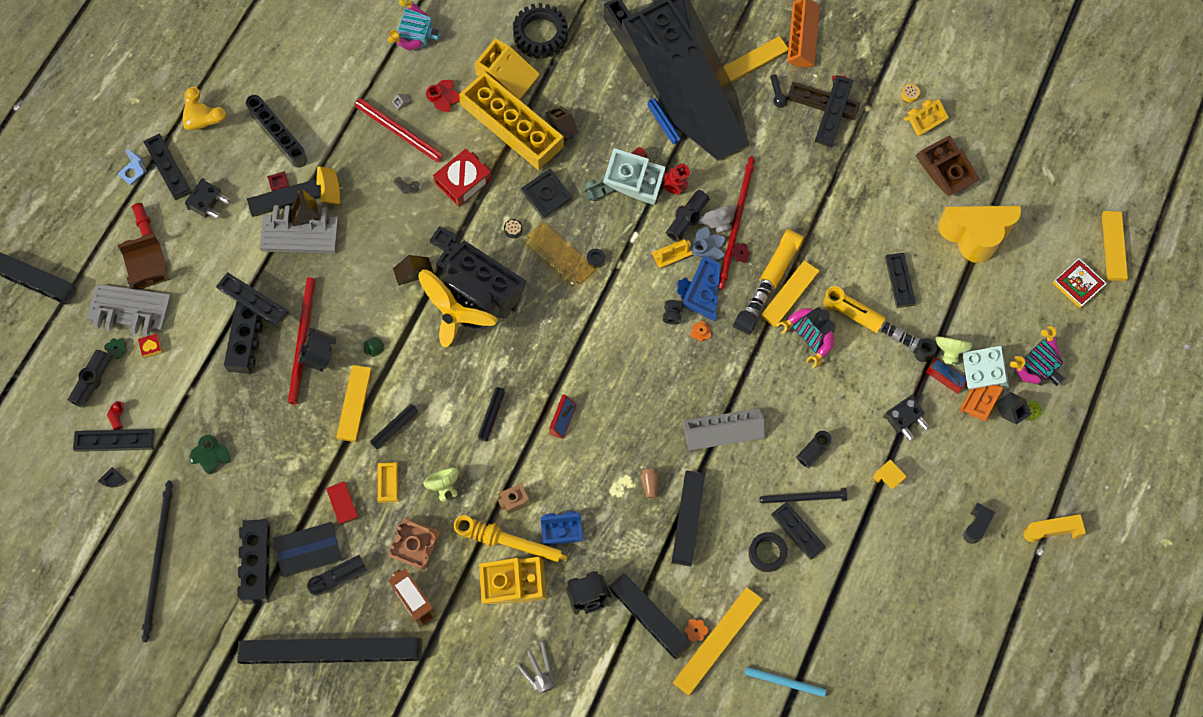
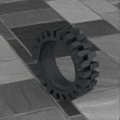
M538 3L539 8H536L535 4H531V9L528 6L524 7V12L520 10L518 12L519 16L516 15L515 22L513 21L514 42L518 49L521 48L523 54L527 51V56L529 57L532 54H535L537 59H539V54H542V59L546 58V54L552 57L554 56V51L558 54L560 48L563 49L564 43L567 42L568 24L565 15L562 16L560 10L557 12L555 6L550 9V4H546L545 8H542V3ZM545 19L554 24L557 32L551 40L537 43L527 38L524 33L525 27L531 21Z

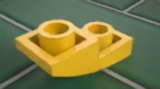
M317 167V185L321 186V202L339 205L340 190L335 170Z

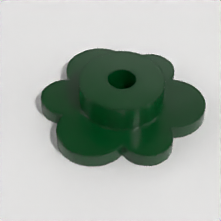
M112 338L104 346L107 354L115 359L121 358L123 353L127 351L124 339L117 340Z

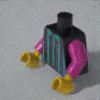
M819 307L814 310L811 308L799 309L788 317L789 320H784L776 326L784 325L785 330L781 333H785L790 330L793 324V329L815 353H818L816 356L807 358V363L815 360L812 368L821 365V358L825 357L835 344L834 331L836 326L829 319L830 313L827 310H821Z
M1048 326L1049 333L1047 330L1041 331V335L1047 337L1046 341L1043 339L1024 358L1022 356H1015L1014 358L1017 362L1010 363V366L1016 369L1024 382L1042 386L1049 379L1055 386H1058L1065 379L1057 372L1063 361L1054 337L1056 329Z

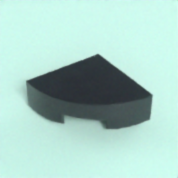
M111 467L98 482L105 487L114 488L125 484L127 480Z

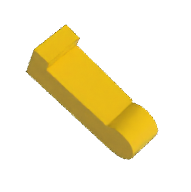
M1081 514L1033 522L1023 532L1024 538L1031 543H1035L1041 538L1072 534V538L1077 539L1086 534Z

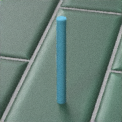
M750 667L745 668L744 675L825 697L826 689Z

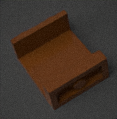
M146 234L141 238L127 240L118 245L123 255L129 276L126 278L131 289L140 290L170 280L160 243L155 234Z

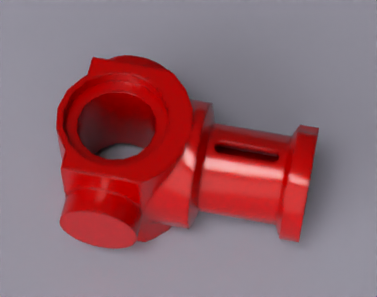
M681 163L676 165L675 168H671L669 172H665L661 181L664 183L662 188L677 195L681 191L685 192L689 184L687 182V178L690 175L689 167Z

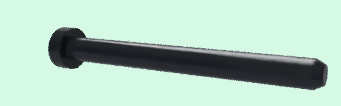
M845 487L840 488V491L767 495L759 497V501L762 504L841 499L844 502L847 501V489Z

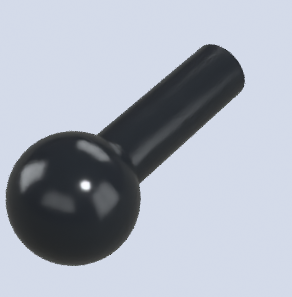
M777 74L771 75L770 79L775 93L773 103L778 108L785 107L787 97L781 92Z

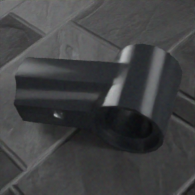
M826 431L817 432L814 438L796 456L799 463L809 469L828 450L832 440L831 435ZM822 438L827 442V444L820 445L817 442V439Z

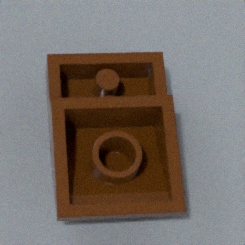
M950 135L915 155L931 179L949 197L980 180L963 149L957 148Z

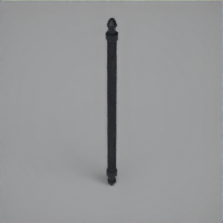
M170 480L166 482V488L162 494L161 519L156 539L154 564L146 605L147 610L145 612L144 624H142V630L144 631L141 638L144 643H147L150 639L149 633L153 628V607H155L156 589L158 587L162 551L170 509L169 504L173 496V492H171L173 483Z

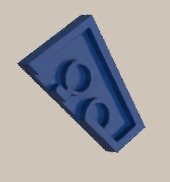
M703 256L682 301L683 307L712 321L716 320L717 315L716 305L718 302L717 292L720 263Z

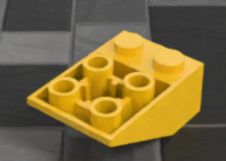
M496 38L474 63L477 76H480L485 71L519 100L522 99L540 76L510 46Z

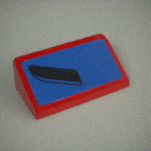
M937 357L926 371L927 374L957 394L967 382L964 375Z
M565 394L561 396L549 427L550 435L561 439L565 437L576 408V404Z

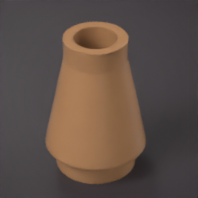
M657 469L642 470L640 478L646 498L658 497L659 474Z

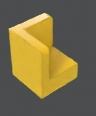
M891 460L878 469L873 476L877 482L883 480L890 489H894L898 484L903 483L907 477Z

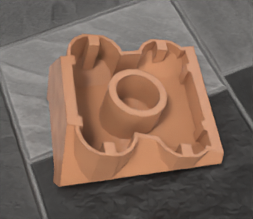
M404 517L402 523L397 527V535L390 546L388 557L425 570L441 531L411 518Z

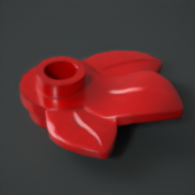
M442 80L437 85L429 86L426 90V98L434 103L436 109L442 112H449L450 105L460 101L459 93L452 89L453 80Z

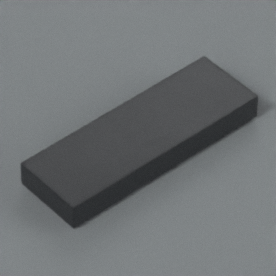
M905 254L886 255L885 261L896 308L915 306L916 301Z
M787 501L771 514L809 560L826 548L823 542Z

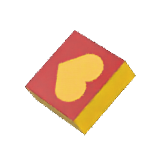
M157 334L138 339L143 358L162 353Z

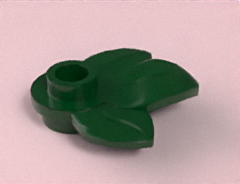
M204 435L200 438L198 446L192 449L190 463H200V466L206 473L212 474L218 462H230V454L224 445L218 444V440L214 436ZM206 441L211 442L210 448L205 447Z

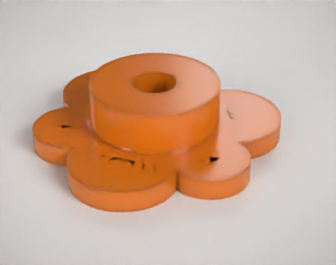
M699 321L697 324L692 325L690 335L692 338H697L699 342H702L704 339L708 340L711 338V327L705 321Z
M690 619L688 626L685 628V633L688 634V640L691 642L696 640L702 641L704 636L708 634V628L704 626L702 620Z

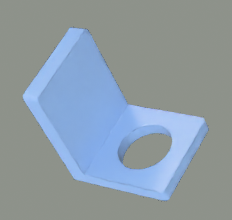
M127 149L125 152L131 162L118 175L129 185H132L147 170L143 165L144 160L138 154H134ZM128 170H135L136 175L134 177H126Z

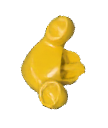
M190 87L186 90L182 119L185 130L203 129L225 120L226 112L223 108H213L203 103H198L200 90L197 87Z

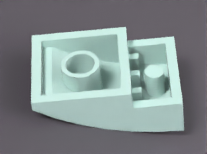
M614 148L603 183L623 194L654 205L666 167L648 162L649 159Z

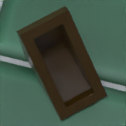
M299 189L290 209L293 226H298L319 216L316 200L303 189Z
M408 255L393 268L398 286L419 280V273L423 269L434 274L429 257Z

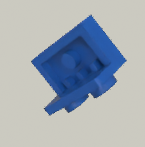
M568 511L561 515L548 513L540 517L543 545L583 542L580 513Z

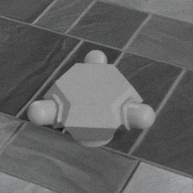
M727 205L706 212L704 216H700L698 223L708 224L711 228H716L717 232L730 229V222L733 221L736 208L733 205Z

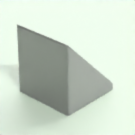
M397 94L392 101L397 110L412 102L406 94Z

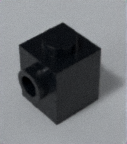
M1012 392L996 402L1001 417L1016 425L1031 415L1026 399Z

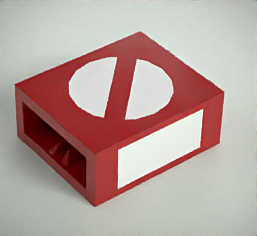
M465 148L433 174L434 184L460 207L491 181V169L486 164H482L474 152L470 153Z

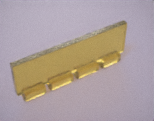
M544 222L527 235L528 239L524 244L533 252L537 251L536 255L546 264L551 262L549 266L558 275L562 276L566 272L563 279L570 286L573 287L577 283L580 285L595 272V268Z

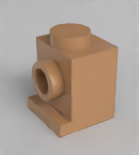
M518 483V485L500 492L498 502L502 510L506 509L507 514L530 505L522 483ZM511 496H516L515 500L509 499Z

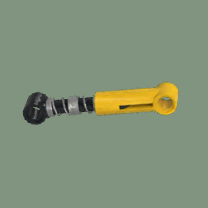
M790 229L785 231L777 250L759 279L760 287L752 295V301L748 302V307L739 312L733 328L749 336L751 335L758 321L759 310L768 299L767 295L771 294L770 290L775 289L805 236Z
M832 286L826 291L823 304L828 310H836L875 333L883 332L887 337H891L893 341L900 342L902 346L906 345L914 353L915 358L920 362H928L934 356L937 345L932 339L914 338V335L907 334L901 327H895L891 325V322H886L887 317L844 294L843 289L838 286ZM831 296H834V297H836L838 300H837V301H834V300H832L830 297H831ZM922 348L928 349L929 353L924 352Z

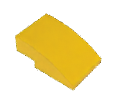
M541 557L513 558L479 564L482 604H507L547 599L544 560Z

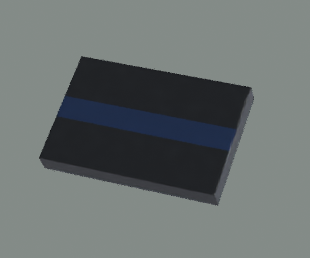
M332 522L273 538L282 577L342 561Z

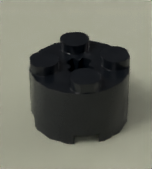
M309 328L305 337L307 340L305 344L302 343L298 353L300 355L298 363L323 372L332 356L331 344L335 345L336 336L316 328Z
M598 571L589 572L584 578H573L567 582L566 592L573 613L576 615L579 614V611L583 610L585 614L595 612L604 608L603 603L606 601L608 603L612 601L605 578L599 575Z

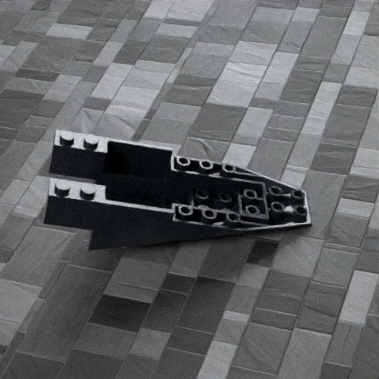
M610 0L604 3V20L646 86H650L675 127L717 161L749 145L737 93L690 0H652L654 5L634 15L630 14L622 0Z

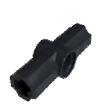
M698 189L685 206L681 205L678 207L675 214L676 219L665 232L673 241L678 242L690 226H695L699 222L700 212L710 200L706 193Z
M95 350L87 366L79 372V380L67 399L70 403L80 408L85 407L93 391L101 385V377L112 359L111 355L102 350ZM93 376L92 380L87 381L88 377Z

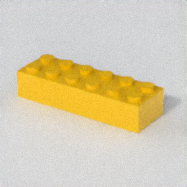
M485 71L459 94L460 105L537 170H540L564 147V136Z

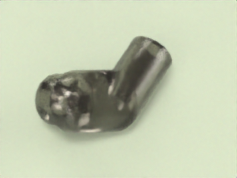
M400 176L394 180V184L404 194H416L420 191V183L418 181H412L411 184H407Z

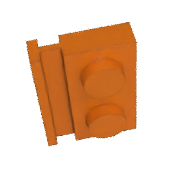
M993 385L971 389L960 408L961 412H966L970 416L987 422L997 404L996 402L1003 393V387Z

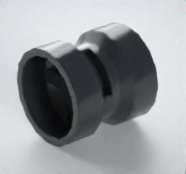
M677 300L665 301L664 309L666 311L663 314L662 321L671 325L680 324L682 318L680 312L683 310V303Z

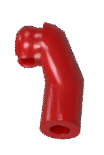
M115 401L107 413L113 430L123 428L120 417L124 410V404L121 401Z

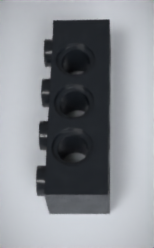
M238 302L235 305L224 366L227 372L251 374V369L255 367L256 363L254 353L259 347V339L257 337L258 332L262 331V321L260 316ZM253 314L252 318L245 319L246 316ZM245 332H250L248 336H242ZM241 350H247L244 354H239Z
M267 519L243 520L242 527L239 528L242 546H239L238 550L239 558L241 559V566L238 567V577L241 578V586L237 588V596L244 604L269 603L271 524ZM252 539H259L256 545L250 546V541ZM252 558H258V562L255 565H249ZM258 578L255 585L249 586L250 579Z

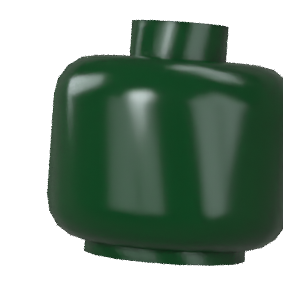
M372 337L364 342V353L376 357L383 352L384 344L381 339Z

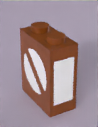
M406 569L395 571L388 581L418 627L421 628L436 617L434 609Z

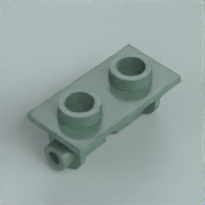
M605 175L601 176V181L596 183L593 180L585 184L586 188L581 190L582 192L587 191L585 196L588 201H594L603 196L602 188H604L606 194L615 190L603 183Z

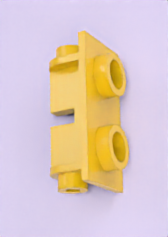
M685 239L651 252L659 268L693 255L690 249L691 243Z

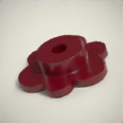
M736 243L735 248L732 249V255L735 256L737 262H748L750 251L747 250L748 247L745 243Z

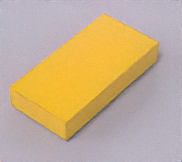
M398 462L378 463V503L398 502Z

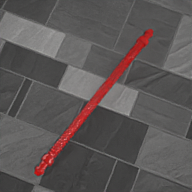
M754 156L748 158V164L745 166L740 196L719 277L718 287L720 290L725 287V281L728 280V271L733 256L732 249L735 246L752 172L754 171Z

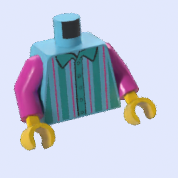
M399 0L400 6H407L408 8L404 10L398 31L391 30L388 33L390 35L388 42L390 44L396 42L398 46L412 51L427 47L429 39L439 40L440 30L432 28L431 18L414 2L411 3V0H406V2Z

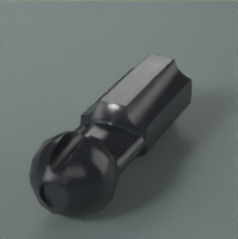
M357 555L318 576L310 578L307 582V589L310 594L319 596L325 591L366 572L367 569L360 555Z

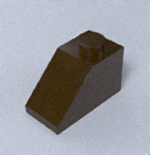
M562 106L545 112L551 126L564 136V140L572 139L573 135L578 134L571 112Z

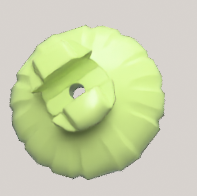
M938 336L935 339L937 346L944 351L942 360H944L945 364L955 365L959 361V354L969 351L972 347L971 342Z
M453 467L442 469L428 476L423 484L429 490L438 491L440 494L439 499L442 502L446 501L444 494L447 491H450L452 496L456 497L457 490L453 489L452 485L459 476L458 469Z

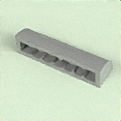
M759 408L683 421L688 451L765 438L764 419Z

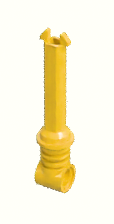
M466 515L459 516L454 522V529L459 536L469 539L473 537V540L476 541L478 539L479 542L483 540L487 547L501 544L554 562L567 560V556L561 554V550L504 533L497 526V523L488 524L487 526V523L484 522L482 524V521L477 523L476 519ZM461 523H470V528L467 531H461Z

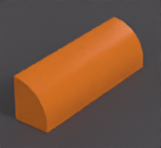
M796 0L792 6L787 62L797 67H811L815 65L820 5L813 0Z

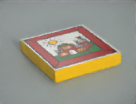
M1080 258L1053 281V284L1079 308L1083 307L1107 284Z

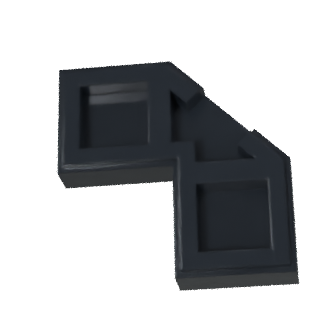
M439 226L431 237L430 243L444 250L436 262V266L443 270L448 255L458 247L454 233Z

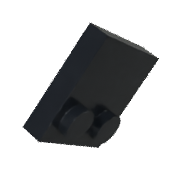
M551 168L523 186L520 190L542 219L572 199V195Z

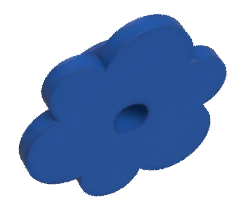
M687 278L677 281V294L680 295L681 299L684 298L691 283Z

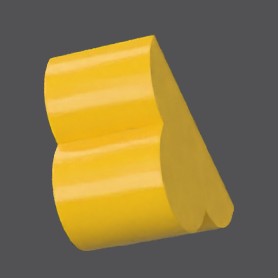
M945 207L938 222V229L945 239L958 243L961 254L967 260L975 263L986 262L992 258L1001 241L1005 240L1020 218L1021 207Z

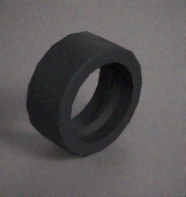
M764 532L753 539L749 547L748 556L756 569L762 572H773L784 564L788 548L781 536L772 532ZM771 541L778 546L780 551L778 560L770 564L760 561L757 557L756 549L761 542Z

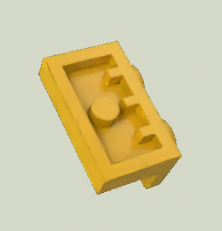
M928 99L922 103V107L919 109L915 107L907 112L908 115L903 119L904 121H910L915 133L919 136L949 117L939 99L933 101Z

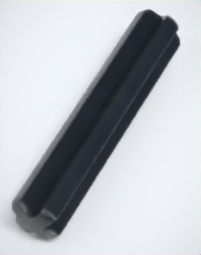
M496 387L478 434V439L487 442L505 395V389Z
M409 404L370 440L371 445L375 449H379L417 414V408L413 404Z

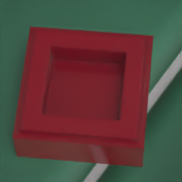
M285 171L267 176L271 191L289 187Z

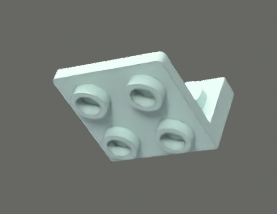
M1001 346L963 353L968 389L999 384L1003 387V390L1010 389L1005 356Z

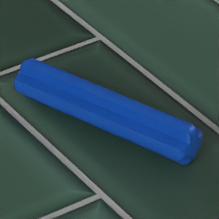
M655 98L649 100L647 106L672 144L679 143L681 141L680 135Z

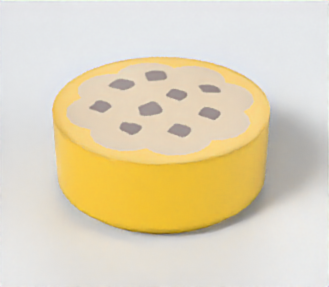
M914 84L905 85L901 92L902 99L910 103L915 102L920 95L919 88Z

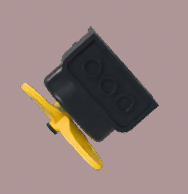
M465 240L448 255L440 278L424 269L419 273V281L424 291L443 314L439 339L441 345L445 348L455 339L459 323L470 330L482 331L488 326L495 325L498 322L497 317L504 319L507 318L511 310L515 312L527 282Z

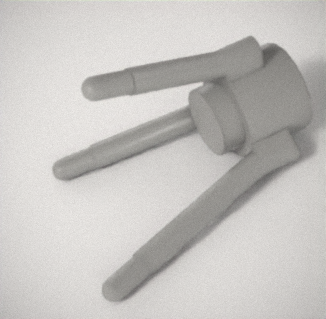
M543 641L540 644L547 675L545 672H541L531 650H528L527 653L538 675L534 677L535 681L521 664L517 665L521 673L532 685L534 691L538 690L539 694L553 688L552 682L555 681Z

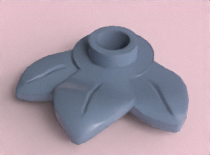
M704 227L697 231L696 240L691 243V252L697 257L706 256L712 260H719L724 257V253L720 248L724 243L725 237L710 235L708 227ZM697 247H701L703 250L700 251V250H697L696 248H697Z

